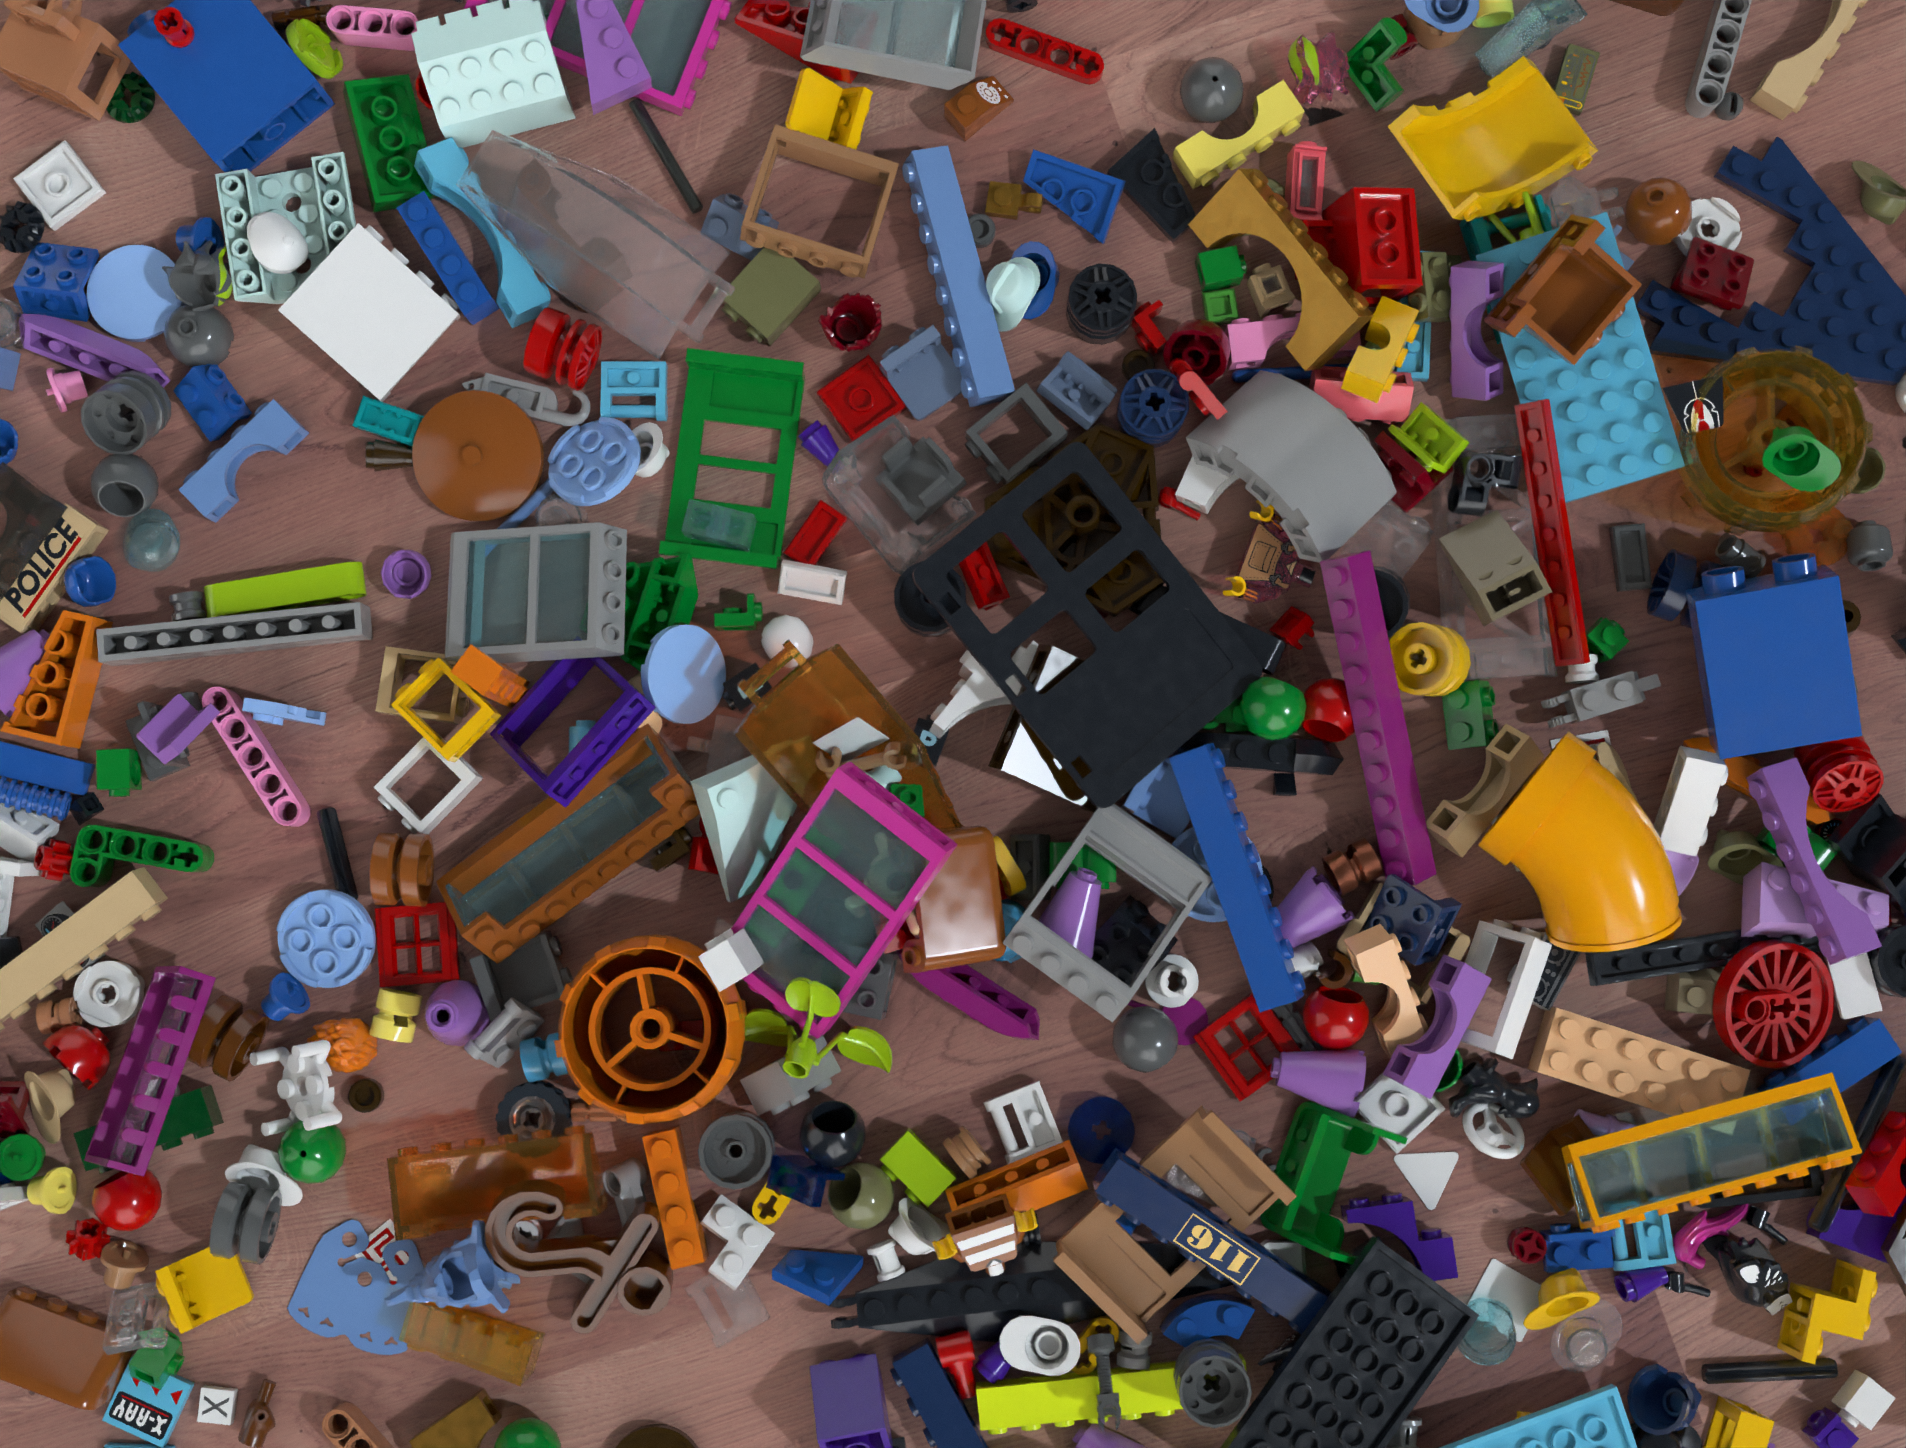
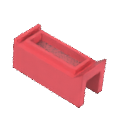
M1303 141L1295 144L1287 154L1284 199L1288 203L1287 209L1290 213L1300 220H1323L1322 203L1327 147L1317 146V143L1312 141Z

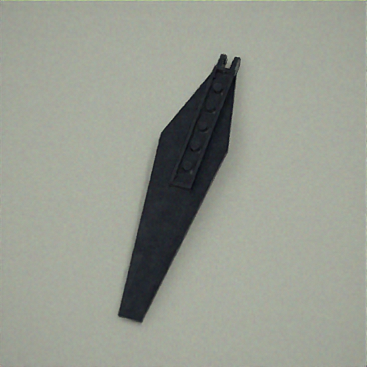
M1022 1241L1017 1245V1256L1012 1260L1004 1262L1005 1270L997 1276L988 1275L985 1269L976 1272L971 1271L966 1262L960 1263L953 1258L936 1259L906 1271L895 1278L877 1283L860 1291H855V1294L837 1296L829 1305V1307L842 1308L854 1304L857 1306V1315L840 1316L831 1320V1327L834 1329L859 1326V1328L940 1337L969 1330L971 1340L987 1342L999 1341L1003 1328L1012 1319L1019 1316L1047 1318L1068 1325L1106 1316L1107 1314L1053 1261V1258L1058 1254L1056 1248L1057 1241H1042V1244L1032 1241L1029 1246H1025V1242ZM1139 1243L1169 1274L1187 1259L1178 1251L1179 1247L1173 1243ZM1205 1267L1170 1300L1235 1284L1226 1278L1223 1281L1218 1280Z

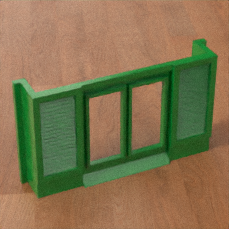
M687 348L685 361L689 369L665 541H660L658 554L679 557V554L690 553L692 559L770 569L780 568L805 385L804 363ZM705 421L781 430L777 464L701 455ZM699 465L775 475L771 509L694 499Z

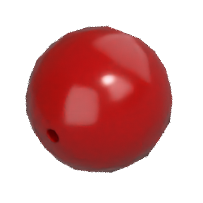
M1320 679L1305 689L1303 694L1306 702V712L1301 725L1306 732L1314 737L1331 742L1344 741L1355 733L1347 690L1343 679Z
M1323 985L1308 996L1303 1007V1023L1308 1035L1320 1046L1334 1050L1353 1046L1363 1037L1369 1024V1009L1362 995L1345 987L1331 989Z
M149 1169L146 1170L144 1177L120 1171L94 1187L92 1206L95 1215L103 1225L118 1231H133L143 1227L155 1217L161 1206L163 1192L159 1179Z

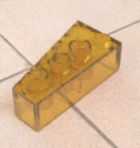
M410 1302L399 1340L407 1343V1347L419 1352L428 1351L439 1355L444 1360L463 1364L521 1386L534 1373L546 1333L450 1305L439 1308L435 1302Z

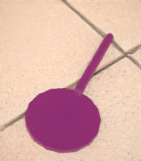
M1192 997L1183 1006L1175 1008L1163 1006L1162 1011L1176 1026L1178 1032L1177 1045L1186 1046L1196 1043L1192 1036L1208 1025L1206 1009L1199 1001ZM1130 1000L1127 1004L1134 1008L1149 1006L1134 1000Z

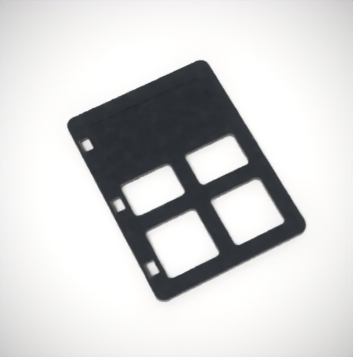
M1081 442L1069 444L919 564L913 571L912 579L916 587L928 602L935 607L949 628L996 686L1002 690L1012 706L1059 764L1065 768L1088 800L1097 808L1103 809L1112 806L1243 694L1250 683L1259 679L1262 675V665L1089 448ZM1075 473L1118 524L1120 530L1116 536L1072 572H1066L1024 521L1022 514L1069 474ZM996 533H1002L1045 585L1046 592L1000 631L991 633L947 580V573ZM1133 551H1138L1166 584L1167 592L1121 631L1115 632L1086 598L1085 593L1089 587ZM946 593L959 607L952 615L939 600ZM1064 611L1093 645L1094 652L1045 694H1040L1013 662L1011 652L1055 615ZM1012 675L1025 689L1018 697L1005 682ZM1078 756L1091 771L1085 777H1082L1071 764Z

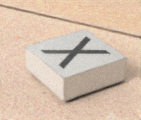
M207 1385L201 1387L197 1422L223 1425L233 1424L238 1389Z

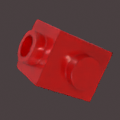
M1160 300L1153 304L1148 301L1141 305L1134 312L1135 317L1131 324V327L1137 333L1135 339L1139 346L1145 352L1149 350L1153 356L1163 351L1167 342L1151 320L1162 310L1163 304Z

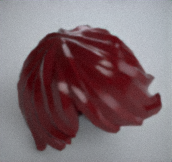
M860 293L855 295L843 294L832 307H827L826 315H821L818 322L827 340L833 347L840 351L846 350L848 352L863 350L877 339L881 330V305L879 303L876 304L874 299L868 294L866 296L860 295Z

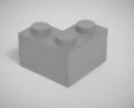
M824 1036L813 1040L816 1043L818 1054L827 1045ZM831 1050L821 1059L818 1066L812 1065L806 1078L799 1079L788 1075L783 1069V1063L786 1059L783 1056L741 1079L740 1082L757 1115L759 1116L769 1110L775 1115L790 1107V1103L794 1106L809 1098L808 1090L811 1088L816 1093L831 1085L830 1077L841 1072Z

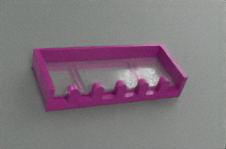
M156 966L84 1161L144 1177L215 983V977L182 966Z

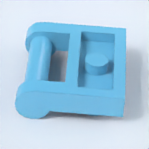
M601 361V417L656 418L657 421H667L668 364L666 361ZM612 396H656V405H612Z
M1661 1194L1647 1196L1650 1203L1666 1199ZM1638 1198L1603 1202L1604 1213L1610 1215L1636 1208L1639 1205ZM1652 1210L1644 1213L1646 1220L1632 1223L1637 1256L1635 1257L1628 1256L1623 1220H1619L1621 1227L1615 1228V1236L1612 1237L1615 1255L1613 1259L1614 1271H1628L1676 1264L1668 1214L1658 1216L1657 1210Z

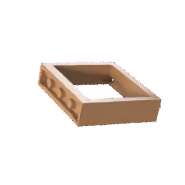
M774 124L742 223L740 240L746 241L747 244L755 248L765 247L777 251L780 255L787 258L797 257L809 261L810 264L819 268L828 267L838 270L847 277L865 279L899 163ZM778 154L882 187L861 256L756 223Z

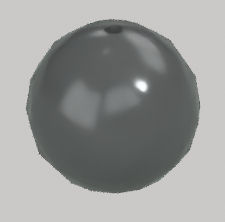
M1208 57L1198 60L1187 69L1181 80L1180 95L1183 106L1191 117L1200 122L1216 123L1224 121L1237 110L1243 99L1244 87L1240 72L1232 63L1223 58Z
M135 454L109 455L100 460L91 474V493L95 502L106 512L115 516L130 517L140 515L149 510L158 496L159 483L154 468L142 457Z
M1150 1006L1132 1008L1125 1012L1114 1026L1113 1048L1119 1060L1129 1069L1143 1073L1152 1072L1167 1064L1177 1051L1178 1032L1176 1026L1162 1010Z

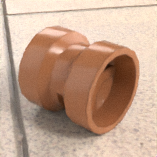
M67 997L57 1003L51 1000L38 1003L36 1022L40 1032L44 1035L53 1034L65 1026L81 1025L82 1017L78 1012L80 1009L77 1001H74V997Z

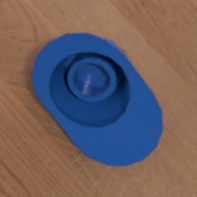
M1033 241L1022 244L1014 251L1011 259L1016 257L1031 259L1038 266L1040 272V286L1022 318L1030 320L1041 316L1047 311L1053 301L1055 288L1060 276L1058 265L1054 261L1053 254L1049 248L1040 242Z

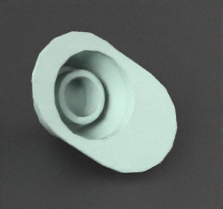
M1016 257L1007 262H1001L994 266L988 274L986 289L990 297L999 332L1010 331L1019 324L1040 286V272L1038 266L1031 259Z

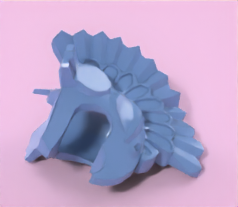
M474 1220L472 1222L471 1235L468 1234L462 1241L455 1239L451 1247L443 1248L440 1255L432 1257L431 1261L427 1262L426 1267L409 1280L407 1286L391 1293L384 1300L386 1306L409 1301L415 1303L435 1302L439 1308H444L447 1305L463 1308L465 1305L477 1307L492 1303L504 1314L510 1306V1301L503 1293L502 1288L510 1290L512 1284H520L519 1275L505 1272L493 1264L494 1259L486 1246L485 1222Z

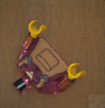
M1259 500L1256 503L1261 506L1260 514L1250 511L1249 516L1252 519L1260 520L1262 524L1257 522L1253 527L1236 576L1225 578V580H1229L1232 583V590H1223L1224 596H1237L1254 604L1276 600L1280 595H1285L1292 582L1309 588L1316 572L1313 568L1299 564L1300 558L1288 535L1279 524L1283 519L1274 512L1272 505L1265 507Z

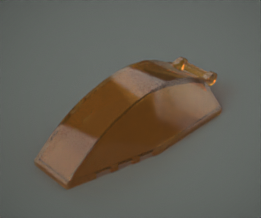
M788 639L782 644L784 649L747 681L742 679L737 683L754 704L734 732L735 736L806 815L830 780L827 778L825 771L820 770L816 765L817 752L822 751L825 758L832 759L830 754L812 742L859 717L889 737V739L854 759L882 753L890 742H899V753L893 756L900 757L906 755L907 757L905 767L897 770L902 776L899 784H919L922 786L925 814L923 818L937 829L963 827L950 798L945 792L938 772L927 754L924 743L838 643L805 659ZM794 658L799 665L760 698L755 691ZM839 791L838 794L833 795L814 824L823 834L845 846L847 850L857 854L870 864L880 855L875 835L883 831L890 838L897 837L887 828H881V823Z

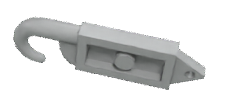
M485 373L484 377L462 383V386L467 391H488L511 399L523 408L531 419L542 422L547 421L563 426H576L583 423L590 413L588 396L580 390H573L572 394L581 400V409L576 414H568L558 411L557 396L554 391L547 387Z

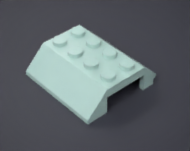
M502 0L476 6L478 16L473 17L470 8L444 14L446 21L444 25H441L438 16L415 22L417 32L411 33L417 62L439 128L445 139L453 138L458 148L576 118L567 87L564 86L547 32L546 18L539 0H508L510 8L506 9Z

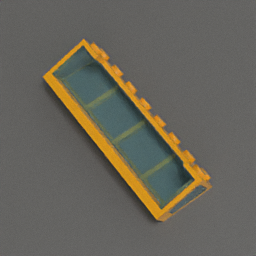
M1832 1072L1561 1148L1581 1230L1591 1228L1593 1234L1621 1227L1619 1223L1621 1219H1624L1626 1225L1646 1220L1644 1213L1652 1210H1657L1658 1216L1679 1211L1677 1204L1689 1201L1691 1207L1711 1202L1709 1195L1721 1191L1724 1198L1744 1193L1742 1186L1750 1183H1755L1756 1189L1777 1184L1775 1177L1787 1174L1789 1180L1809 1175L1808 1167L1819 1164L1822 1171L1853 1163L1851 1156L1862 1153Z

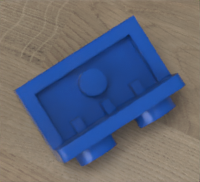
M217 364L193 366L173 390L210 442L220 440L236 420L248 419L252 414L244 399L237 393Z

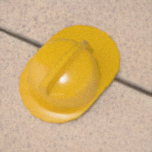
M1575 1268L1552 1274L1541 1284L1538 1292L1539 1306L1524 1318L1523 1325L1526 1329L1531 1330L1553 1326L1578 1311L1594 1306L1599 1302L1600 1296L1598 1293L1588 1291L1579 1271Z

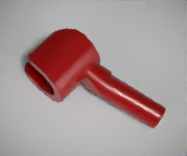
M1171 487L1161 489L1158 499L1161 507L1176 509L1198 521L1201 516L1199 512L1177 501L1175 495L1177 489Z

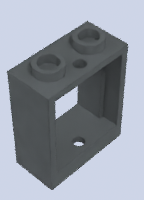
M1025 383L965 431V438L967 440L965 446L974 458L981 457L988 465L985 470L996 484L1001 481L1006 485L1030 469L1065 441L1068 432L1029 385ZM1020 403L1048 438L1008 470L979 435Z

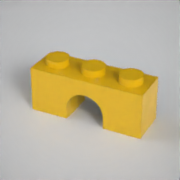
M1381 297L1365 336V340L1375 343L1381 349L1371 350L1358 345L1347 368L1341 389L1375 403L1379 402L1383 391L1390 393L1397 377L1392 372L1395 366L1398 368L1402 367L1409 351L1404 346L1406 342L1412 344L1418 333L1420 325L1416 324L1415 321L1419 310L1387 297Z

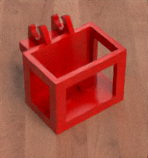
M1353 187L1322 211L1323 220H1301L1307 226V234L1311 239L1326 249L1328 253L1327 258L1333 266L1340 268L1347 275V283L1354 291L1361 294L1367 289H1380L1381 297L1384 296L1398 301L1423 285L1414 188ZM1365 297L1369 304L1368 307H1377L1381 297Z

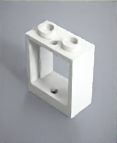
M423 737L374 788L381 794L378 800L390 811L396 809L404 817L401 822L408 830L414 834L417 832L429 834L483 777L462 756L455 763L447 761ZM430 749L461 781L421 819L391 787Z

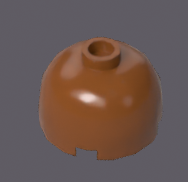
M1664 177L1652 178L1642 182L1631 192L1626 202L1625 222L1627 228L1634 234L1635 239L1651 246L1670 243L1671 239L1677 237L1680 233L1683 235L1692 221V202L1686 189L1672 179Z

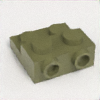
M1420 252L1423 285L1408 294V305L1419 310L1415 322H1451L1449 318L1451 307L1449 277L1451 266L1462 263L1461 255H1446V252Z

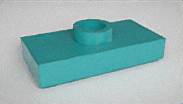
M363 396L352 426L356 429L413 447L416 431L424 416Z

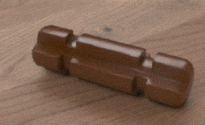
M320 5L319 9H316L315 6L289 9V12H286L285 9L275 10L272 12V22L277 30H285L295 19L300 21L302 18L310 20L318 26L320 22L327 25L326 16L329 10L333 8V5Z

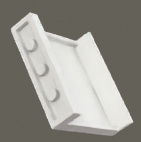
M358 223L278 311L383 402L391 394L390 391L449 326L455 320L458 321L460 319L459 313L456 312L459 306L447 294L444 293L440 297L431 289L434 283L420 270L415 275L406 266L409 260L396 248L390 252L381 244L384 238L373 227L369 225L364 229Z

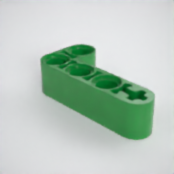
M87 825L79 831L70 867V877L76 885L81 887L104 886L110 881L115 859L183 872H205L214 863V853L208 845L110 826ZM97 832H100L103 837L102 844L98 848H96L93 843V838ZM129 838H132L135 842V848L131 854H128L125 849V844ZM164 843L167 847V855L163 860H160L157 850ZM182 853L198 855V861L181 858ZM92 864L95 867L96 874L90 881L86 871Z

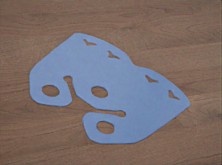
M357 1220L346 1221L324 1234L316 1245L287 1307L289 1314L301 1326L320 1336L330 1338L346 1335L356 1348L380 1355L402 1353L408 1348L419 1303L405 1301L386 1306L384 1298L407 1286L409 1280L414 1278L415 1274L421 1272L424 1268L417 1247L412 1240L403 1238L389 1243L384 1248L382 1257L392 1275L397 1278L395 1285L390 1284V1279L380 1263L363 1257L345 1263L341 1267L337 1263L340 1258L346 1259L367 1249L369 1244V1237L360 1222ZM347 1232L354 1233L357 1238L355 1245L351 1247L345 1246L342 1242V1237ZM400 1250L406 1251L409 1255V1261L405 1265H399L395 1262V1254ZM361 1272L370 1273L372 1276L370 1285L364 1287L358 1283L357 1278ZM308 1307L309 1318L305 1316L304 1312L299 1311L298 1308ZM328 1317L329 1321L333 1324V1327H330L326 1323L320 1324V1322L324 1321ZM370 1332L372 1342L368 1338L360 1337V1334ZM390 1337H393L394 1341H396L398 1344L395 1345L393 1343H390L388 1345H385L384 1342L388 1341Z

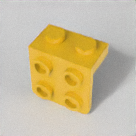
M803 68L800 71L785 121L786 128L856 150L861 140V132L866 115L869 112L873 91L864 86L841 88L811 68Z
M210 1247L155 1271L157 1275V1289L162 1296L166 1297L170 1307V1321L174 1327L179 1329L180 1334L243 1306L254 1298V1293L238 1254L231 1259L216 1257L210 1253Z

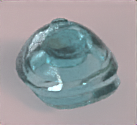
M149 509L140 515L134 516L126 528L123 541V551L128 563L143 571L159 572L165 570L176 560L180 549V536L171 517L164 511Z
M1476 1298L1470 1301L1467 1306L1480 1316L1459 1343L1458 1348L1467 1359L1479 1365L1491 1366L1500 1364L1510 1357L1516 1344V1329L1511 1310L1500 1301L1490 1298Z

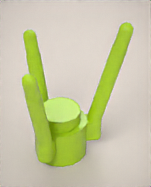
M1527 191L1522 193L1531 227L1519 233L1521 238L1519 241L1544 233L1533 200V194L1529 196ZM1494 213L1487 216L1510 244L1518 242Z

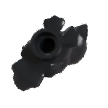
M1486 1058L1482 1064L1478 1060H1474L1461 1071L1459 1080L1464 1085L1460 1088L1459 1093L1448 1099L1450 1114L1452 1117L1457 1118L1463 1109L1472 1103H1500L1502 1107L1499 1109L1498 1114L1504 1113L1505 1118H1529L1540 1107V1100L1537 1094L1538 1080L1536 1078L1524 1083H1511L1495 1070L1499 1063L1496 1058Z

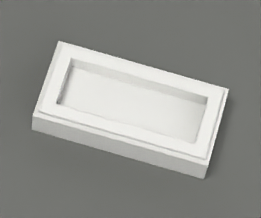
M783 559L777 593L842 605L847 571Z

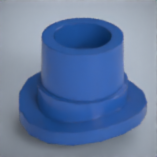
M209 217L199 218L194 225H182L176 232V244L181 252L184 249V241L188 243L193 252L202 247L207 241H212L213 244L209 249L210 255L224 246L220 227Z
M288 973L277 974L271 980L269 985L270 993L261 1002L263 1012L274 1021H281L290 1013H304L310 1007V999L305 988L296 978Z

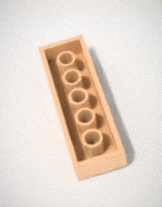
M1556 1007L1545 1010L1528 1066V1070L1670 1116L1743 1097L1750 1074L1748 1069ZM1736 1118L1705 1127L1732 1135Z

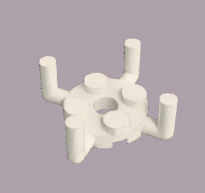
M319 1040L295 1045L292 1047L291 1053L285 1047H278L250 1054V1063L253 1066L280 1061L284 1066L282 1080L278 1082L277 1091L281 1099H286L291 1111L287 1118L263 1123L261 1125V1132L264 1136L286 1132L292 1124L299 1120L303 1121V1126L307 1131L335 1125L342 1121L341 1112L333 1104L334 1087H329L327 1078L332 1076L331 1069L326 1061L331 1048L329 1041Z

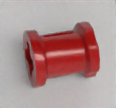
M166 7L156 13L154 17L156 29L165 37L170 45L176 48H183L191 44L195 34L194 28L189 21L183 19L179 10L174 7Z

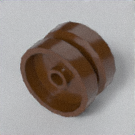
M228 995L220 996L202 1016L187 1060L201 1068L212 1064V1070L215 1075L228 1082L234 1081L249 1065L250 1054L257 1052L268 1028V1016L253 1008L243 1012V1006L240 1001Z

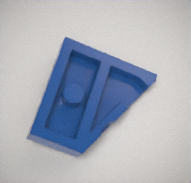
M790 1250L772 1269V1280L829 1306L862 1269L864 1257L853 1254Z

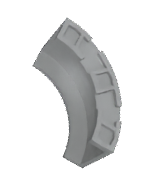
M1260 370L1222 404L1228 411L1218 420L1211 414L1186 437L1197 465L1216 470L1227 477L1235 474L1247 483L1245 489L1265 507L1272 505L1283 518L1279 524L1288 535L1300 559L1318 563L1329 559L1397 493L1390 471L1384 466L1376 451L1363 434L1347 418L1345 412L1340 408H1335L1311 389L1279 373Z

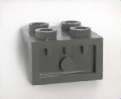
M147 701L137 703L140 715L125 722L149 781H157L189 767L190 764L187 757L190 753L188 747L164 765L137 739L136 734L164 707Z
M836 941L829 942L830 946L856 966L859 965L870 949ZM883 952L842 1012L878 1020L886 1018L898 960L897 952L887 954ZM826 958L821 983L831 988L838 995L850 976Z

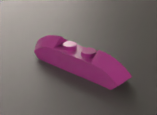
M902 949L897 950V954L903 963ZM961 965L910 973L929 991H932L942 1000L954 1005L965 1012L970 1018L979 1021L989 1029L1016 1039L1039 1040L1040 1019L1036 1008L970 966Z

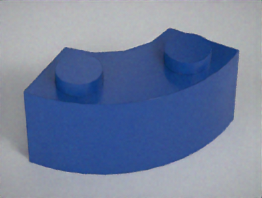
M1218 1293L1200 1295L1183 1302L1171 1311L1160 1325V1330L1163 1335L1183 1347H1187L1197 1340L1208 1339L1212 1336L1227 1335L1239 1340L1255 1309L1250 1302L1233 1295Z

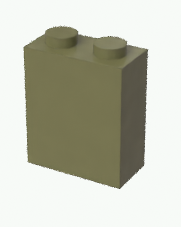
M763 247L720 294L719 297L723 305L721 310L733 322L736 323L738 319L747 326L746 333L757 343L760 344L763 340L771 346L820 293L821 285L820 281L794 258L784 257L777 251Z

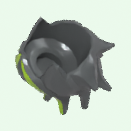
M184 241L183 252L177 259L175 266L162 267L168 275L169 285L174 291L176 298L185 304L193 306V312L205 311L214 306L222 305L230 297L233 290L229 263H223V256L227 251L226 246L219 248L210 255L209 249L213 244L212 241H207L194 252L188 243Z

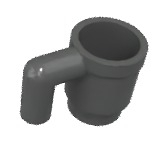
M1728 532L1719 538L1715 555L1720 558L1721 564L1727 567H1744L1746 579L1756 577L1762 571L1766 563L1765 556L1757 552L1744 539H1738L1735 535H1731Z

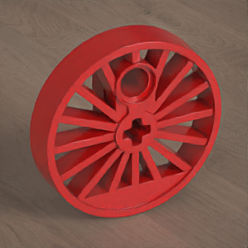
M1764 940L1743 948L1724 967L1714 991L1713 1019L1721 1040L1732 1052L1761 1067L1782 1068L1799 1062L1818 1046L1830 1025L1835 1001L1831 975L1821 958L1802 945L1779 940ZM1765 954H1766V964H1765V961H1764V958H1763V955H1765ZM1751 964H1752V967H1753L1755 976H1754V975L1750 972V970L1748 969V967H1749ZM1741 977L1752 989L1737 986ZM1796 1016L1800 1017V1025L1795 1020ZM1788 1028L1797 1037L1793 1042L1791 1040ZM1778 1042H1779V1045H1780V1048H1781V1051H1779V1052H1778Z

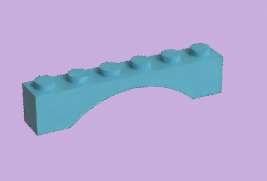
M451 137L418 150L414 167L429 192L460 209L476 224L485 236L493 252L498 271L496 303L510 326L515 328L537 318L543 309L549 306L551 301L549 289L544 282L538 280L534 273L531 259L521 252L518 247L517 237L511 228H507L501 219V211L496 202L490 201L485 192V186L481 177L478 174H474L470 168L464 149L462 147L458 148Z

